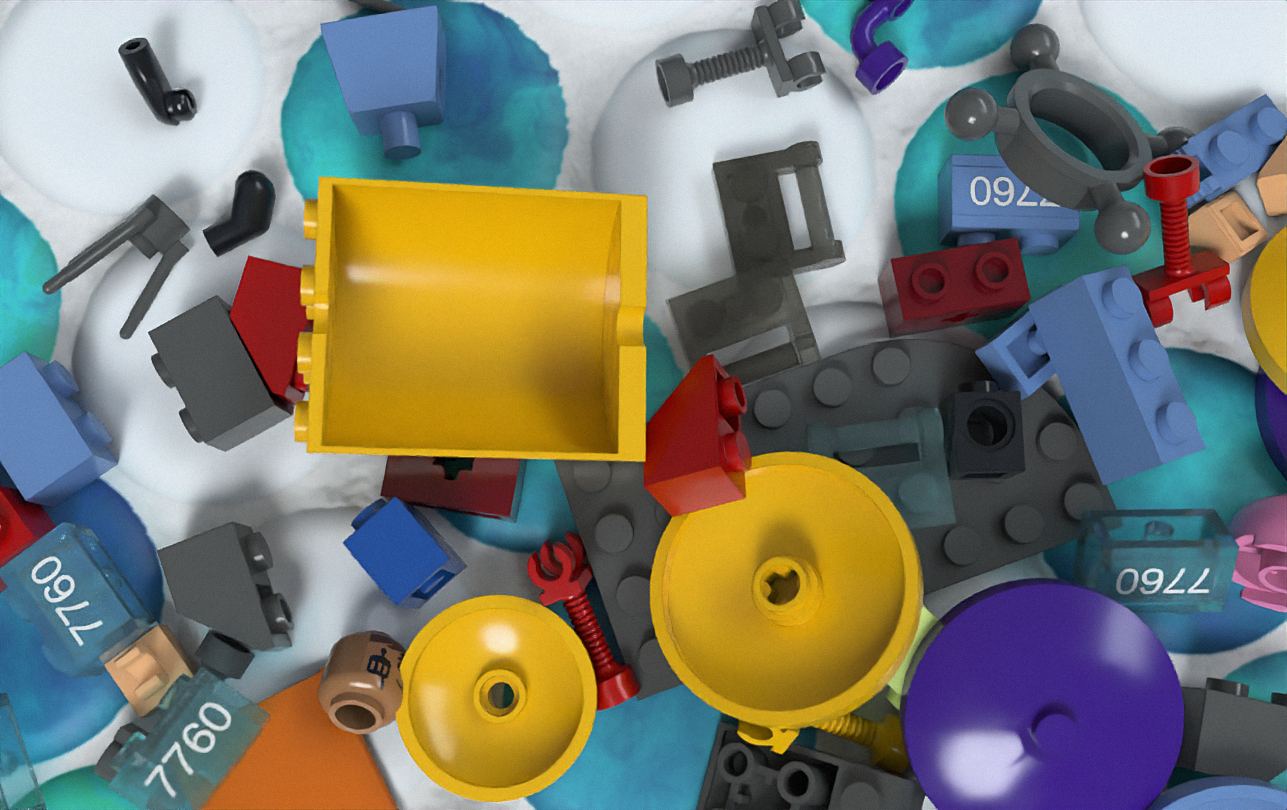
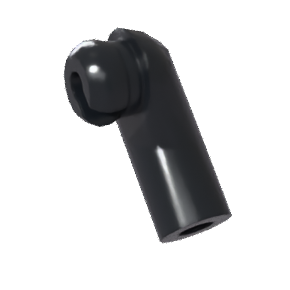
M140 37L123 43L119 47L118 53L134 85L156 119L161 123L171 126H178L181 120H192L197 113L193 94L184 87L172 90L149 41L146 38Z
M248 170L240 174L235 181L231 216L202 230L206 241L217 257L268 231L276 193L273 183L262 172Z

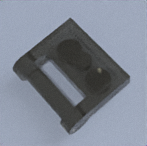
M803 141L783 150L712 163L711 173L736 286L826 269L846 261L842 241L835 240L820 177L818 166L823 163L819 142ZM793 173L796 176L811 242L810 247L798 250L794 249L778 176Z
M788 257L778 258L665 299L689 370L693 368L701 357L707 356L710 352L786 325L789 333V342L722 366L729 376L736 375L742 385L796 365L802 367L821 360L819 348Z

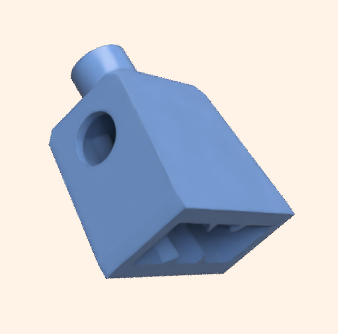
M437 5L320 23L321 33L343 99L360 135L381 134L384 156L388 159L406 160L418 156L421 153L418 127L440 124L445 118L447 39Z

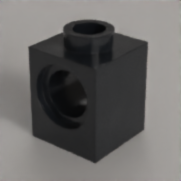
M994 381L966 382L958 385V392H953L939 403L943 480L1009 479L1026 471L1020 391H999L998 383ZM970 415L982 416L991 424L994 437L990 446L979 444L970 436L967 429V421Z

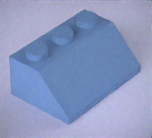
M1127 265L1082 275L1028 305L1103 485L1206 449L1197 428L1196 418L1185 401L1170 366L1168 354L1158 339L1143 304L1142 294L1134 283Z

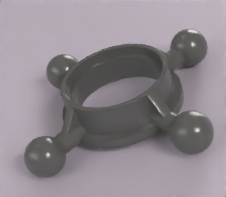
M1044 24L1027 25L1014 35L1010 44V56L1013 63L1025 73L1017 79L1009 90L1007 107L997 105L992 95L981 88H964L956 92L948 100L944 111L945 124L955 137L965 141L978 140L990 132H994L998 152L1008 168L1021 182L1041 197L1059 206L1076 211L1098 210L1099 214L1095 220L1094 234L1099 245L1106 251L1117 255L1135 252L1147 241L1151 230V223L1146 211L1136 203L1125 201L1121 192L1133 189L1143 180V166L1147 162L1158 157L1167 156L1178 150L1182 143L1195 134L1183 127H1169L1156 135L1144 133L1131 114L1106 92L1082 78L1060 71L1056 63L1060 51V42L1054 30ZM1033 117L1054 123L1074 135L1095 155L1103 169L1085 164L1063 151L1048 138Z

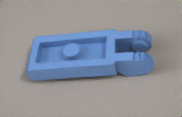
M1267 94L1189 138L1180 145L1181 147L1178 150L1169 154L1189 155L1197 158L1199 161L1200 190L1187 198L1188 209L1204 199L1210 202L1260 171L1287 136V118L1277 109Z

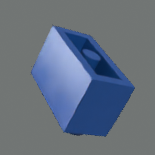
M396 496L388 503L383 499H379L366 507L351 523L355 532L342 542L351 552L354 559L396 606L420 609L467 567L417 508Z

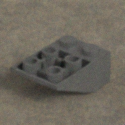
M720 722L697 810H922L925 792L917 779L792 742L783 754L771 751V745L759 746L743 740L738 735V726Z

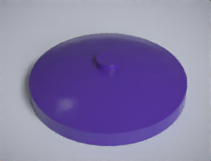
M1025 578L997 584L971 595L944 614L930 629L916 650L906 672L900 701V728L910 766L920 786L937 810H1148L1162 792L1177 762L1184 730V704L1178 675L1169 654L1158 637L1137 615L1113 598L1079 583L1052 578Z

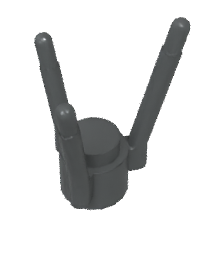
M152 194L125 222L70 260L66 267L43 284L42 290L46 294L55 293L127 240L149 260L157 252L161 253L163 257L119 332L122 339H130L149 310L174 265L190 251L180 241L190 231V228L163 201Z

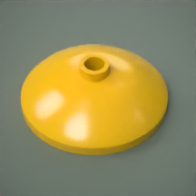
M486 595L467 599L450 606L431 619L420 630L407 649L399 668L403 681V700L401 707L395 712L399 733L409 755L425 775L437 785L467 799L483 802H505L524 798L541 791L560 778L573 765L584 749L593 729L597 710V682L588 651L579 636L564 619L552 610L528 599L509 595ZM499 682L507 683L514 692L513 701L506 708L497 706L491 697L493 687Z

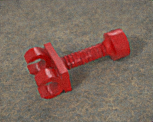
M1177 154L1158 157L1147 162L1143 166L1144 190L1148 198L1160 201L1164 265L1131 277L1142 294L1143 304L1155 329L1167 325L1173 320V306L1169 295L1187 289L1193 303L1205 299L1204 305L1205 311L1230 301L1231 286L1227 277L1230 274L1229 263L1208 250L1193 255L1190 253L1187 198L1200 190L1198 159L1189 155Z
M567 531L564 536L573 552L568 546L560 542H556L551 546L549 539H547L541 547L540 558L537 551L531 554L527 564V571L531 581L539 588L544 589L539 594L543 607L560 600L564 601L563 606L567 607L565 609L566 613H570L568 618L572 619L570 623L574 626L573 630L583 642L593 664L597 682L596 711H600L629 700L641 691V686L631 664L617 663L613 659L612 653H610V647H607L608 643L605 641V636L602 635V629H599L598 619L594 617L595 612L592 611V605H589L590 601L586 599L588 596L584 593L585 587L594 576L590 563L584 564L586 551L581 537L572 531ZM553 549H554V551H555V554H556L557 558L561 561V563L555 559V557H554V555H553ZM541 563H542L543 567H544L549 573H551L552 575H555V576L547 575V574L543 571V569H542V567H541Z

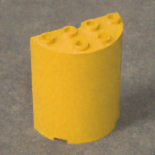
M319 176L318 199L306 198L304 206L305 239L316 240L315 265L302 266L301 305L306 306L307 320H314L313 333L300 332L298 339V373L303 374L304 384H309V401H296L294 419L295 442H307L306 453L645 462L646 346L643 340V321L647 307L648 195Z

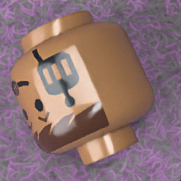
M366 631L346 635L332 646L320 681L317 697L322 709L329 715L330 720L337 727L355 734H368L388 726L396 720L395 712L399 710L403 700V681L399 668L407 651L399 642L384 632Z

